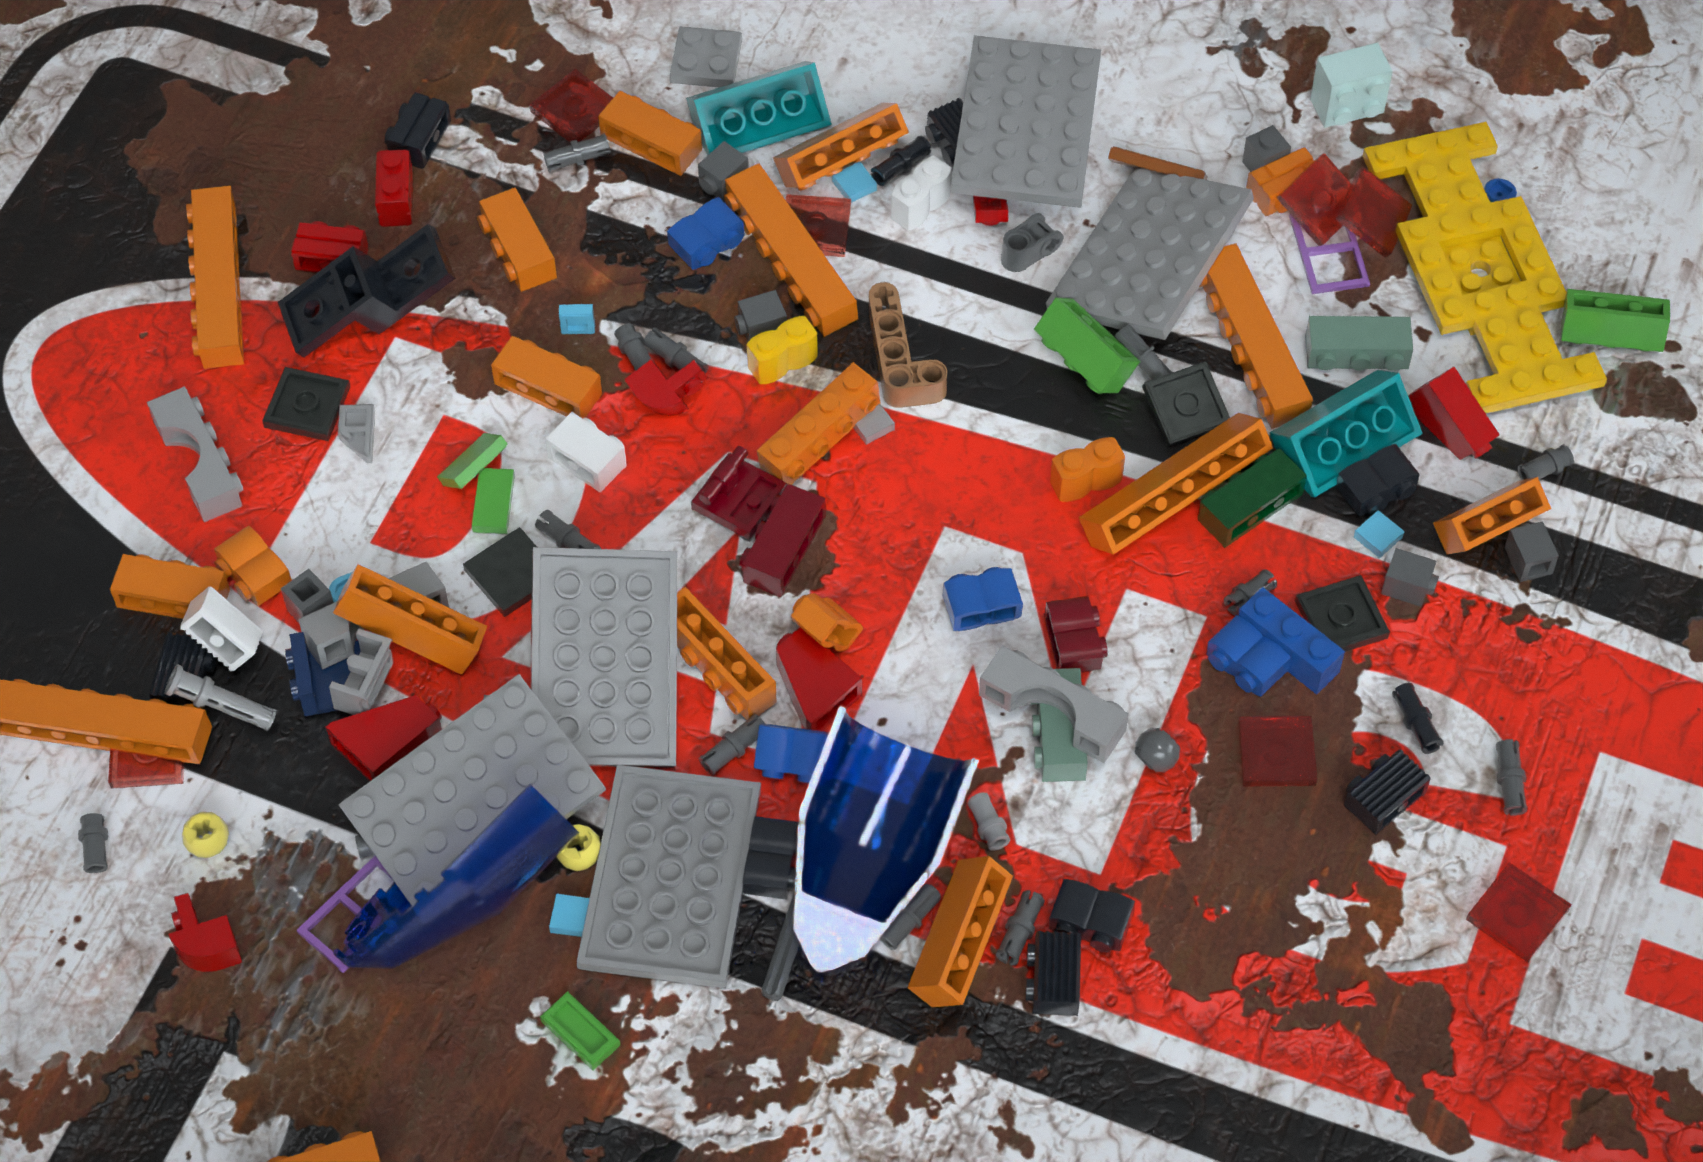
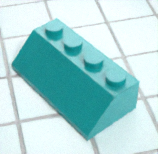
M803 61L686 98L692 122L701 130L702 146L707 156L724 141L739 152L744 153L832 125L815 62Z
M1382 370L1372 372L1269 432L1275 449L1280 448L1307 475L1304 489L1311 497H1316L1335 486L1338 473L1351 464L1368 459L1371 455L1389 445L1397 444L1398 447H1401L1423 434L1400 374Z

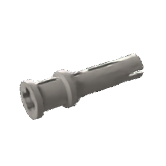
M179 664L173 669L164 692L168 696L175 694L193 702V706L198 708L206 705L266 731L270 729L277 711L214 685V681L208 676L201 678L183 670V666Z

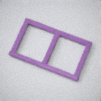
M1347 205L1290 212L1289 218L1312 294L1370 286ZM1342 215L1350 242L1306 247L1299 220ZM1353 251L1360 279L1317 284L1309 256Z
M376 856L366 863L297 929V933L332 962L342 973L412 907L410 902L406 900L389 918L380 924L347 896L376 867L391 878ZM340 902L374 930L344 961L309 932Z

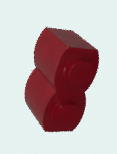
M1088 596L1046 602L1045 622L1052 644L1056 668H1080L1081 672L1101 669L1103 658L1108 656V649L1105 637H1099L1096 627L1100 626L1097 606H1091Z

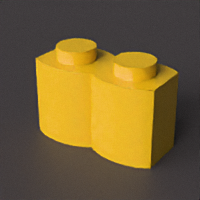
M806 316L788 319L776 330L762 332L754 336L747 343L748 369L759 384L775 382L782 378L789 370L801 369L811 364L818 356L817 332Z

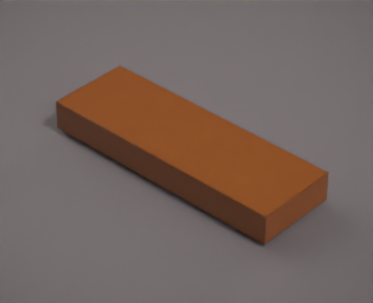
M1115 146L1111 147L1108 156L1111 162L1132 168H1144L1166 175L1176 174L1179 177L1189 176L1207 180L1208 177L1203 170Z

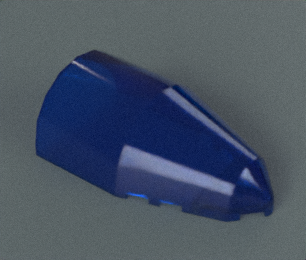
M839 706L798 811L793 932L811 968L817 973H825L864 958L941 863L979 762L975 758L964 761L946 758L898 742L860 724L851 718L846 712L847 708Z
M529 784L441 871V876L444 879L429 892L422 887L414 894V898L417 900L415 904H410L395 882L391 884L386 892L379 888L348 925L344 932L347 937L344 940L345 947L342 952L337 948L334 950L333 955L349 968L394 969L499 915L561 853L579 832Z

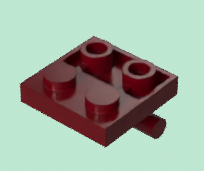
M737 446L732 454L728 453L723 461L720 462L707 482L693 498L691 509L750 540L760 522L764 521L770 514V507L774 497L777 494H782L787 483L744 461L748 456V451L742 446Z

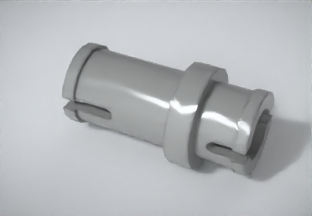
M983 792L972 796L967 804L979 826L977 831L980 838L987 841L990 850L1002 849L1010 842V837L1006 833L1007 824L1005 820L998 816L988 793Z

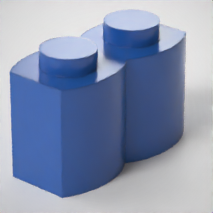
M719 197L708 201L694 214L682 218L667 231L669 246L692 270L701 266H708L715 260L719 252L737 247L745 236L743 221Z
M991 567L978 576L957 574L943 583L942 596L953 631H966L986 624H999L1022 616L1023 602L1011 568Z
M1238 615L1208 641L1207 656L1211 665L1219 671H1225L1233 675L1238 686L1245 692H1252L1261 697L1289 670L1290 655L1280 645L1263 636L1254 625Z
M760 724L754 768L761 769L762 776L783 779L784 773H792L798 775L797 781L818 784L820 778L829 776L834 733L773 724Z

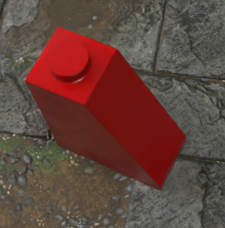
M1455 367L1450 368L1408 395L1417 419L1459 460L1471 454L1475 459L1493 448L1489 442L1500 435Z
M801 627L792 634H785L777 643V667L803 729L823 731L862 696V677L828 648L820 645Z
M414 695L333 721L326 726L331 745L371 781L441 731L440 720L442 716L432 703L424 704Z

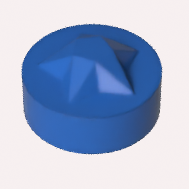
M1492 179L1484 187L1490 203L1514 198L1517 195L1515 186L1505 179Z

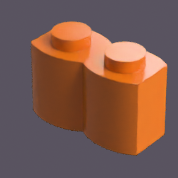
M1113 437L1100 438L1089 443L1084 449H1069L1056 455L1052 459L1050 483L1059 501H1075L1086 496L1091 490H1106L1120 483L1123 479L1125 455L1116 438Z
M249 525L214 548L217 560L214 561L216 568L225 571L226 578L231 577L236 582L234 587L244 601L251 599L253 603L260 606L279 593L283 586L292 581L286 565L268 548L263 539Z
M815 593L801 596L795 602L792 609V621L824 648L833 647L837 651H845L849 649L863 630V626L831 598H821Z

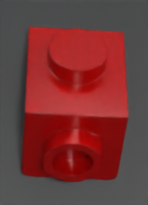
M973 196L975 223L993 226L1000 222H1008L1007 199Z

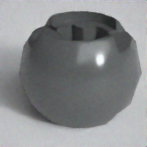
M1149 728L1141 733L1135 742V754L1151 770L1154 769L1155 772L1168 771L1175 766L1180 758V746L1167 732L1161 731L1160 728Z

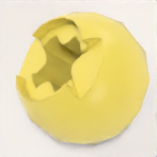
M199 812L192 815L183 826V845L190 853L197 857H213L220 854L227 845L229 836L228 826L221 817L213 812Z
M581 824L568 826L560 832L556 840V857L568 869L574 871L589 869L598 860L601 841L599 836L588 826ZM579 844V846L581 848L584 847V849L581 851H577V849L573 848L572 846Z

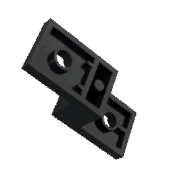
M427 224L378 261L352 246L278 301V305L295 352L302 357H306L353 321H357L372 331L381 334L456 278L436 228ZM421 264L418 273L413 276L415 266ZM320 305L319 312L314 316L315 308Z

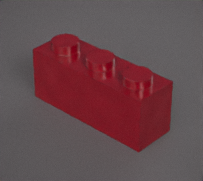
M791 484L786 485L781 495L777 494L774 497L770 507L771 514L767 521L762 520L758 525L755 533V542L751 548L747 547L744 550L739 566L742 567L744 583L782 597L826 517V501L824 497Z

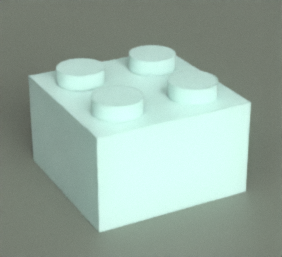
M1378 43L1318 57L1310 100L1324 128L1344 125L1350 121L1366 117L1371 118L1384 113L1393 71Z

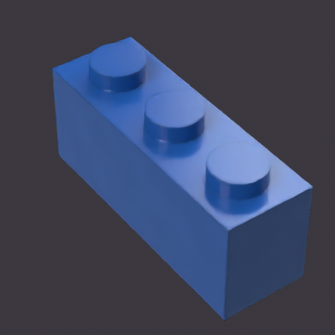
M1264 587L1256 592L1239 609L1238 616L1246 619L1263 636L1276 642L1290 655V666L1287 672L1316 695L1340 673L1345 651Z

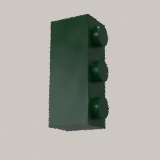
M1280 448L1270 455L1264 454L1254 462L1251 468L1243 473H1235L1226 485L1217 491L1215 489L1210 490L1202 497L1198 521L1226 548L1303 495L1307 475Z

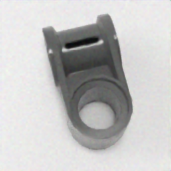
M1036 213L1022 224L1005 233L1001 264L1011 272L1024 271L1040 259L1054 253L1062 244L1064 236L1060 231H1054L1045 222V217L1041 213Z

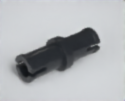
M918 136L902 149L896 148L890 153L889 158L871 169L872 178L878 185L884 186L900 173L905 174L909 172L914 163L931 153L930 143L925 137Z
M1412 683L1399 685L1395 688L1396 691L1392 692V696L1404 715L1403 723L1407 729L1412 730L1424 754L1436 752L1440 749V746H1443L1444 741L1431 721L1432 713L1428 707L1423 706Z

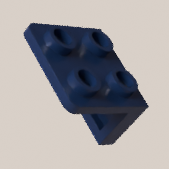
M304 632L289 634L291 648L285 649L288 669H295L296 679L290 680L293 701L300 700L305 717L337 711L333 706L329 686L332 681L342 685L345 684L351 672L347 665L348 658L322 669L309 651ZM358 640L355 641L354 645L355 655H359L361 652Z

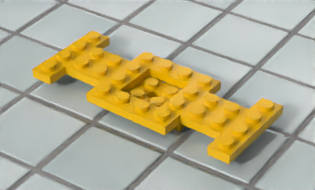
M1487 121L1366 147L1363 150L1362 157L1373 181L1405 175L1423 218L1397 223L1396 234L1440 334L1443 335L1468 329L1470 335L1477 336L1494 375L1468 380L1466 385L1484 412L1491 413L1604 387L1607 377L1595 352L1562 359L1541 313L1564 307L1567 292L1522 196L1490 203L1471 162V159L1494 155L1497 152L1498 145ZM1482 269L1488 275L1480 277L1472 273L1471 270Z

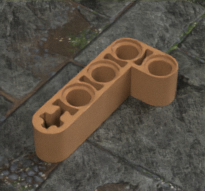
M888 282L876 283L869 290V320L885 402L889 406L903 408L935 404L942 401L947 394L946 366L938 360L911 362L899 292L893 284Z

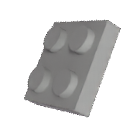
M679 26L670 70V83L718 88L734 83L742 44V32Z

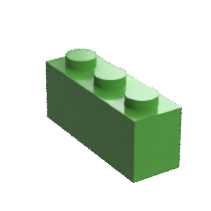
M1567 289L1561 319V341L1574 344L1603 345L1610 348L1622 347L1639 349L1641 351L1663 352L1670 324V299Z
M1055 297L1034 328L1042 337V343L1050 350L1058 352L1065 359L1064 364L1072 371L1084 376L1087 379V386L1099 394L1119 393L1141 362L1073 298Z

